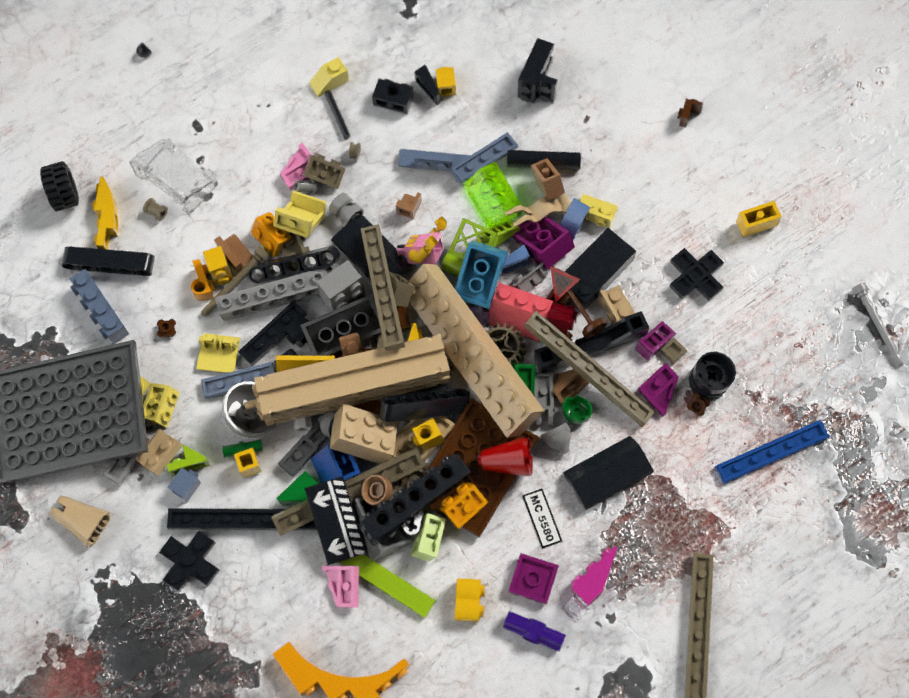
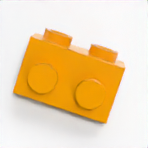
M271 212L255 218L251 233L274 258L280 254L283 244L290 241L292 236L288 231L274 227V216Z

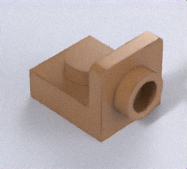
M358 333L339 337L343 357L362 352Z

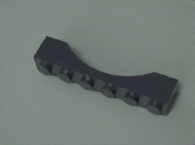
M640 311L622 318L592 338L585 339L582 337L572 340V342L586 354L593 356L644 337L648 334L649 325L643 312ZM547 346L534 350V360L540 373H547L568 365Z

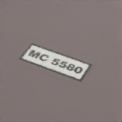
M543 489L522 495L542 549L563 542Z

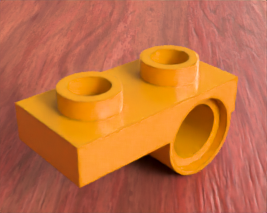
M200 259L192 261L198 276L191 283V290L195 298L199 301L213 299L212 291H215L212 280L208 281L206 275H209L206 264L202 265ZM199 288H205L202 292H197Z

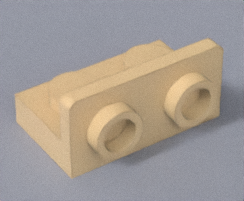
M619 285L607 291H604V289L599 291L598 303L601 308H605L607 311V318L611 324L626 316L635 314Z
M158 429L148 442L149 452L138 454L135 460L148 471L159 476L166 468V464H169L180 450L182 444L168 436L163 430Z

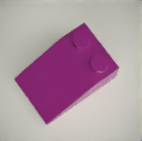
M547 216L536 223L532 221L523 222L519 225L521 230L511 236L520 246L525 245L529 255L538 264L544 263L542 266L547 270L575 248L570 232Z

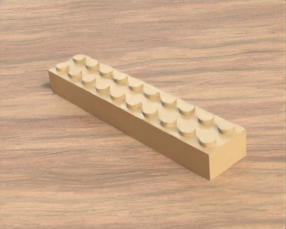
M423 264L409 280L415 286L410 299L411 305L433 335H441L444 351L507 438L520 436L545 410L438 265Z

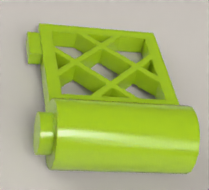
M463 218L450 249L443 259L441 270L459 277L466 251L463 253L454 251L457 243L464 241L467 249L468 243L466 239L476 236L478 242L481 243L479 234L487 232L492 236L486 245L496 247L499 238L496 237L498 233ZM466 223L473 227L475 234L465 237L463 229Z

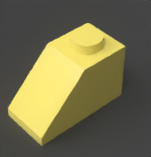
M339 57L322 65L309 82L317 97L324 95L326 91H331L349 81L347 69Z

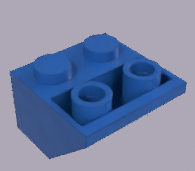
M327 445L311 458L320 482L343 476L344 481H347L361 474L353 455L330 449V445Z

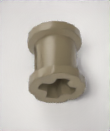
M149 198L143 206V212L152 214L157 221L164 219L168 211L166 206L159 205L153 198Z

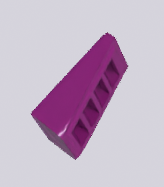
M662 321L637 342L635 350L644 359L649 361L677 333ZM659 330H661L664 334H666L667 337H665L663 334H661V333L659 332Z

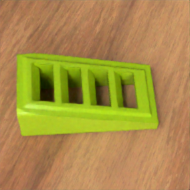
M509 219L488 228L498 233L496 237L499 238L496 247L521 230L519 226L514 227L512 225L514 223L512 220ZM487 232L479 234L481 243H488L492 235Z

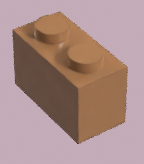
M548 158L531 165L535 182L548 200L555 199L565 193L561 176Z

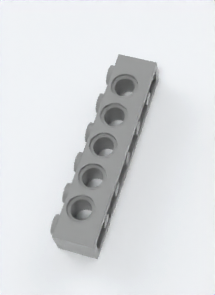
M327 269L313 270L215 297L219 315L223 321L290 304L293 300L297 302L320 295L317 281L328 274Z

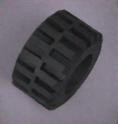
M61 161L41 167L40 177L50 206L56 212L78 206V191L68 165Z

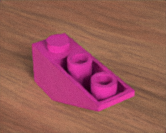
M616 546L612 549L608 547L600 555L602 558L597 563L593 561L586 568L587 572L583 576L579 574L571 582L570 591L586 608L603 592L617 550Z

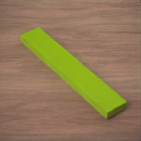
M364 554L338 562L342 566H359V577L423 618H426L436 600L375 561L371 562V559Z

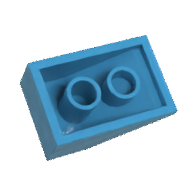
M473 240L468 243L455 290L465 302L487 309L490 308L508 251Z

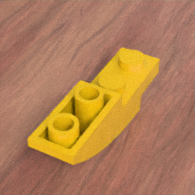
M100 177L99 183L96 184L95 188L96 200L93 201V211L98 216V234H95L94 244L98 249H108L110 236H118L119 217L113 193L104 177Z

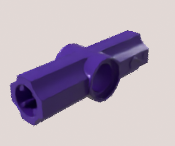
M511 611L508 612L502 627L522 636L526 641L537 645L542 644L560 652L566 634L546 627L547 625L533 618L527 619Z

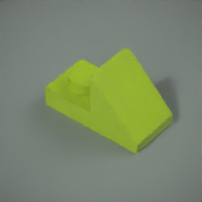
M185 445L182 446L186 459L177 458L172 460L171 463L166 464L171 476H176L181 468L188 471V469L196 470L210 466L205 456Z

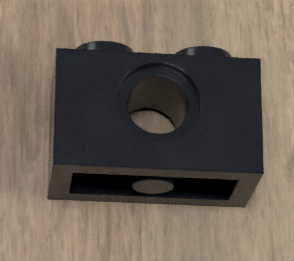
M378 78L372 95L373 106L408 114L414 97L413 87L406 83L399 84L390 79Z

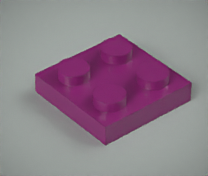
M520 553L508 593L547 605L559 565Z

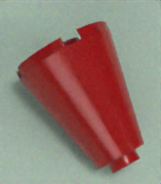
M522 437L482 450L481 454H478L479 466H482L483 470L527 477L532 476L533 457L530 449H532L530 438Z

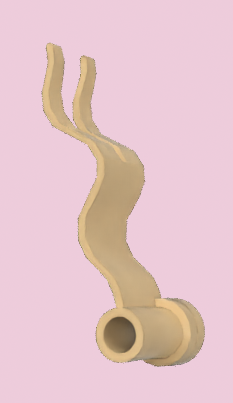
M565 193L550 200L543 197L529 207L518 205L506 211L505 214L508 216L519 211L532 214L531 216L524 215L512 224L514 227H517L526 221L539 222L553 212H562L565 215L572 201L569 200Z

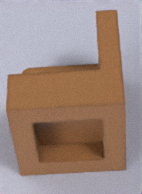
M417 192L415 197L404 194L402 200L398 199L395 205L396 213L414 219L422 201L421 193Z

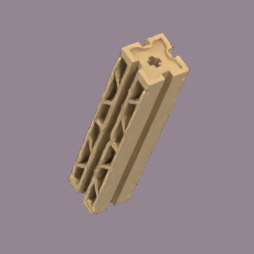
M438 334L431 338L425 337L404 342L405 347L387 352L385 347L268 374L265 377H255V385H252V389L256 399L244 402L245 409L257 407L261 421L265 420L266 425L270 426L275 423H283L337 410L343 404L354 406L379 400L384 396L400 395L438 386V384L450 383V369L447 357L445 356L441 335Z

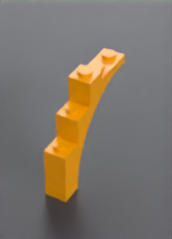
M290 642L273 653V656L302 696H310L317 690L316 686L320 684L329 698H348L347 694L349 692L355 698H381L377 692L379 690L382 692L387 690L392 685L391 681L395 678H403L408 673L407 669L410 668L404 658L388 671L364 677H346L323 671L312 665L297 652Z

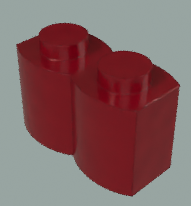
M553 303L546 319L563 334H568L570 330L573 331L574 324L577 322L578 312H575L576 307Z

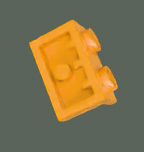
M469 482L458 486L457 492L445 498L439 507V510L445 513L458 529L488 503L477 487Z

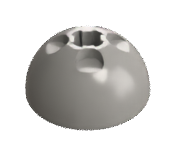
M246 381L240 382L229 389L223 400L222 413L226 424L236 434L248 438L260 437L270 432L277 423L267 426L265 420L261 421L257 407L245 409L244 402L256 399L252 389V385H255V382Z

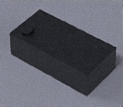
M609 228L565 271L581 279L571 291L585 310L598 298L599 291L602 289L605 291L635 259L636 250Z

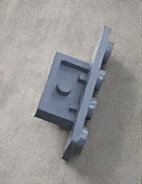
M400 149L398 166L450 171V168L471 155Z

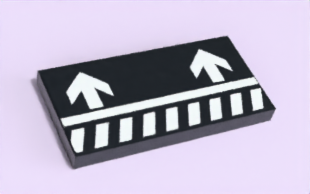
M343 476L305 487L304 489L327 564L331 565L365 554V546Z

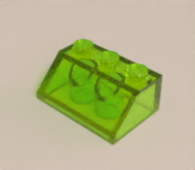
M496 161L480 168L463 185L487 228L509 219L513 220L522 215V211L508 216L505 214L506 211L521 205Z

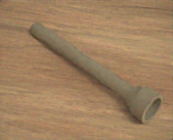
M259 246L254 251L253 258L215 297L229 294L249 273L252 267L262 261L265 262L270 255ZM215 297L201 311L202 316H207L217 306Z

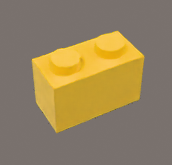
M771 201L739 212L736 223L742 236L746 237L778 226L782 216L775 201Z
M218 246L203 251L208 270L215 285L228 284L233 279L222 247Z

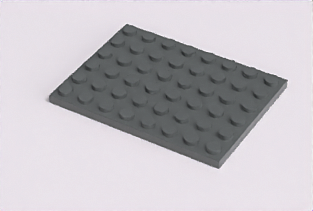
M134 340L0 370V485L149 452L137 346Z

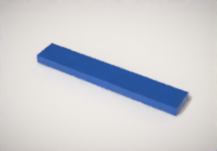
M819 420L716 465L715 469L724 485L827 440L830 436L822 421Z

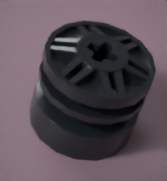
M717 351L702 355L689 374L688 381L694 394L699 393L702 398L716 400L722 397L734 382L736 376L735 365L731 358Z

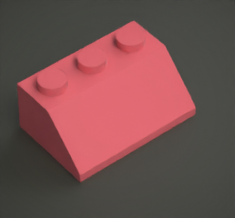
M499 283L491 302L486 324L496 327V323H499V327H503V324L506 323L508 329L513 325V332L519 329V336L523 335L525 338L540 342L523 325L535 311L546 319L553 301Z

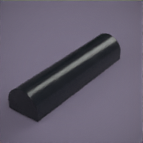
M508 150L507 167L531 168L532 164L548 158L555 169L580 170L581 153Z

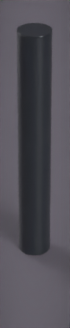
M326 91L324 94L344 139H348L351 135L331 91Z

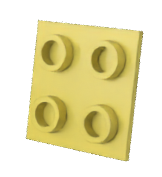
M203 333V336L199 337L201 346L196 369L222 373L235 371L241 338Z

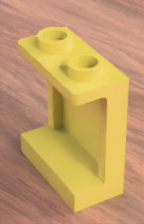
M293 191L290 202L284 209L278 207L275 210L273 226L308 238L324 219L327 202Z

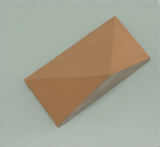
M574 369L556 374L552 392L562 406L566 397L573 398L589 382Z

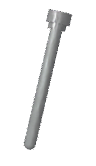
M863 282L851 289L858 299L861 298L896 365L899 367L903 366L904 361L868 296L869 288L867 284Z

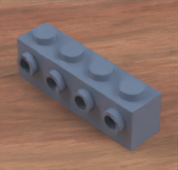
M86 269L70 278L73 284L70 288L76 296L80 294L82 297L80 303L85 310L90 309L92 314L89 316L95 325L99 323L102 327L99 331L104 339L109 338L115 344L129 335Z

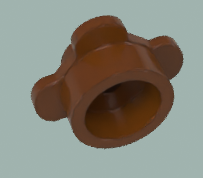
M160 319L157 322L159 326L157 335L159 337L175 336L174 326L176 321L174 319L168 321Z
M695 393L692 396V401L687 404V408L698 416H703L706 407L710 406L709 399L702 398L699 393Z

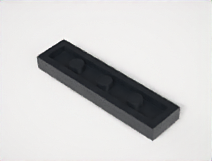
M293 300L238 351L239 354L253 366L287 335L285 328L301 314L306 317L307 312Z

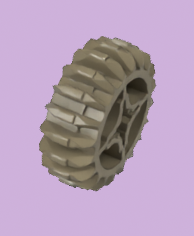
M496 323V328L489 325V331L486 330V332L497 347L500 348L504 344V350L500 351L506 358H509L507 359L510 364L523 362L524 357L522 355H526V350L524 349L526 348V343L523 342L524 336H519V329L513 332L514 326L511 325L508 329L506 323L503 324V327H499V323ZM502 336L500 339H494V337ZM509 339L514 342L516 352L508 345Z

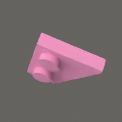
M303 143L299 145L296 154L292 155L288 165L280 173L281 178L290 191L294 189L295 180L308 181L310 179L303 176L310 154Z
M322 565L323 572H326L329 578L328 586L330 591L333 592L336 606L358 607L359 566Z

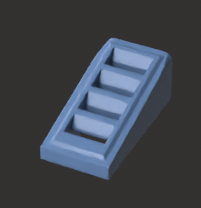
M525 245L507 256L501 275L529 265L530 255Z

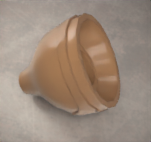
M381 475L369 476L362 486L363 499L371 505H379L385 500L388 502L393 494L391 482Z

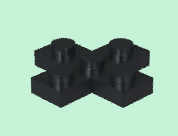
M685 248L671 258L670 263L681 275L671 282L669 287L682 300L694 289H697L708 301L723 290L724 287L712 274L721 268L724 262L712 250L707 252L698 261Z
M200 531L197 532L187 547L170 536L159 551L161 555L174 563L163 578V581L181 592L193 576L208 587L220 571L205 560V557L216 542Z

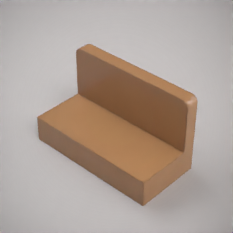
M235 234L225 240L220 236L214 239L216 246L222 247L227 261L237 273L253 258Z

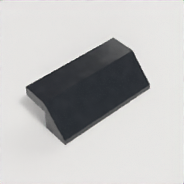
M364 216L352 219L332 237L331 241L371 281L361 228L373 225ZM382 235L389 272L401 275L410 271L413 265L409 264L404 256H398L397 249Z
M628 436L564 471L563 475L573 487L577 500L587 510L654 473V469L640 445L631 436Z

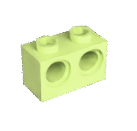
M429 513L422 516L420 530L415 536L411 556L429 562L437 558L446 519Z

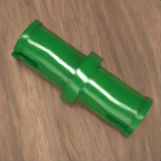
M261 439L249 442L239 441L238 444L222 446L224 458L250 448H253L255 452H262L263 447Z

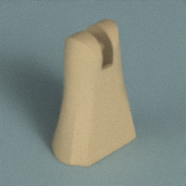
M60 495L56 502L65 508L64 511L52 507L49 514L85 546L91 547L96 543L101 534L96 530V527L102 531L105 529L110 521V512Z

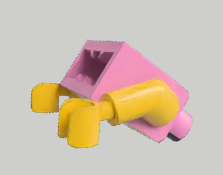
M441 216L434 222L437 228H433L429 234L410 236L406 244L398 245V256H406L409 264H436L444 250L440 232L445 230L447 226V221L444 217Z

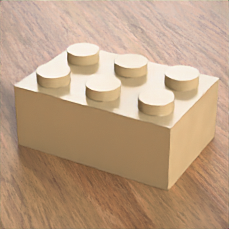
M343 404L334 414L330 449L382 464L394 456L398 421L384 422L379 419L377 414Z

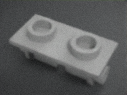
M535 262L527 268L528 272L524 275L519 274L512 279L513 283L510 286L528 292L533 288L529 281L532 280L537 285L546 278L547 270L545 268L541 269L544 263L536 264Z

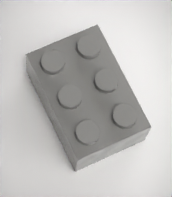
M349 260L317 281L322 303L329 312L366 297L362 277Z

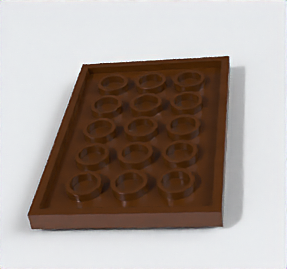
M471 398L429 468L433 466L436 468L441 464L440 462L448 455L452 457L454 454H457L471 471L469 478L461 484L467 482L474 484L488 503L461 528L480 538L517 475L483 470L482 466L478 464V454H481V451L522 437L530 438L531 448L533 449L539 436L525 430L520 436L507 438L485 406ZM447 472L441 473L443 478H450ZM431 483L425 484V487H426L427 489H429V490L435 489V487H434L433 484H431ZM458 486L428 508L450 521L446 514L439 510V507L445 498L457 492ZM411 496L412 499L419 500L418 496Z

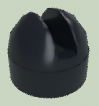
M143 42L136 48V52L141 58H146L152 53Z

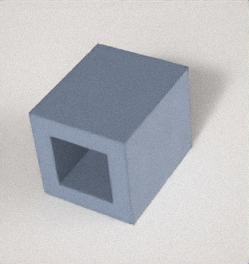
M181 468L168 488L171 492L188 502L201 484L197 478L199 475L191 469L186 471Z

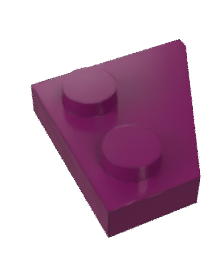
M665 363L637 389L662 417L667 413V407L673 396V390L679 376Z

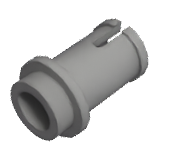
M313 179L309 181L295 180L294 190L297 192L314 193L319 188L318 181Z

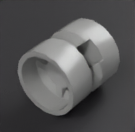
M346 193L339 194L329 206V211L337 218L340 217L339 219L344 225L348 224L352 219L363 216L364 210L357 203H353V199Z

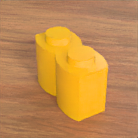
M457 578L455 621L479 622V617H483L484 605H480V597H484L485 585H481V579Z

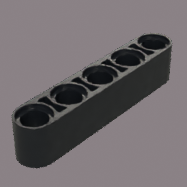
M68 246L64 249L61 266L65 269L77 271L86 269L89 272L151 276L155 256L145 252Z
M328 246L260 262L249 270L248 276L252 282L262 283L330 267L337 262L340 252L336 247ZM326 253H331L333 260H329L326 257ZM308 257H313L315 264H311ZM291 261L296 262L298 268H293L291 266ZM273 265L278 266L280 272H276L273 269ZM256 269L262 272V277L257 275Z
M456 388L384 396L381 398L379 419L384 422H396L462 414L469 403L470 392L466 389Z

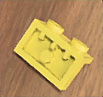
M583 194L580 202L591 207L584 221H591L600 227L610 228L618 206Z
M151 383L143 404L145 418L149 419L151 423H157L167 428L180 393L169 385Z

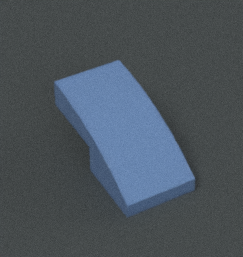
M573 198L560 226L570 232L573 241L591 208Z

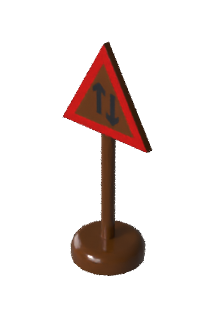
M550 266L555 303L568 293L588 322V325L582 331L584 338L589 339L599 334L607 326L606 320L598 318L592 321L571 291L581 279Z

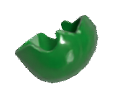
M579 395L573 398L568 396L562 403V413L569 423L582 424L590 419L592 405L587 399Z

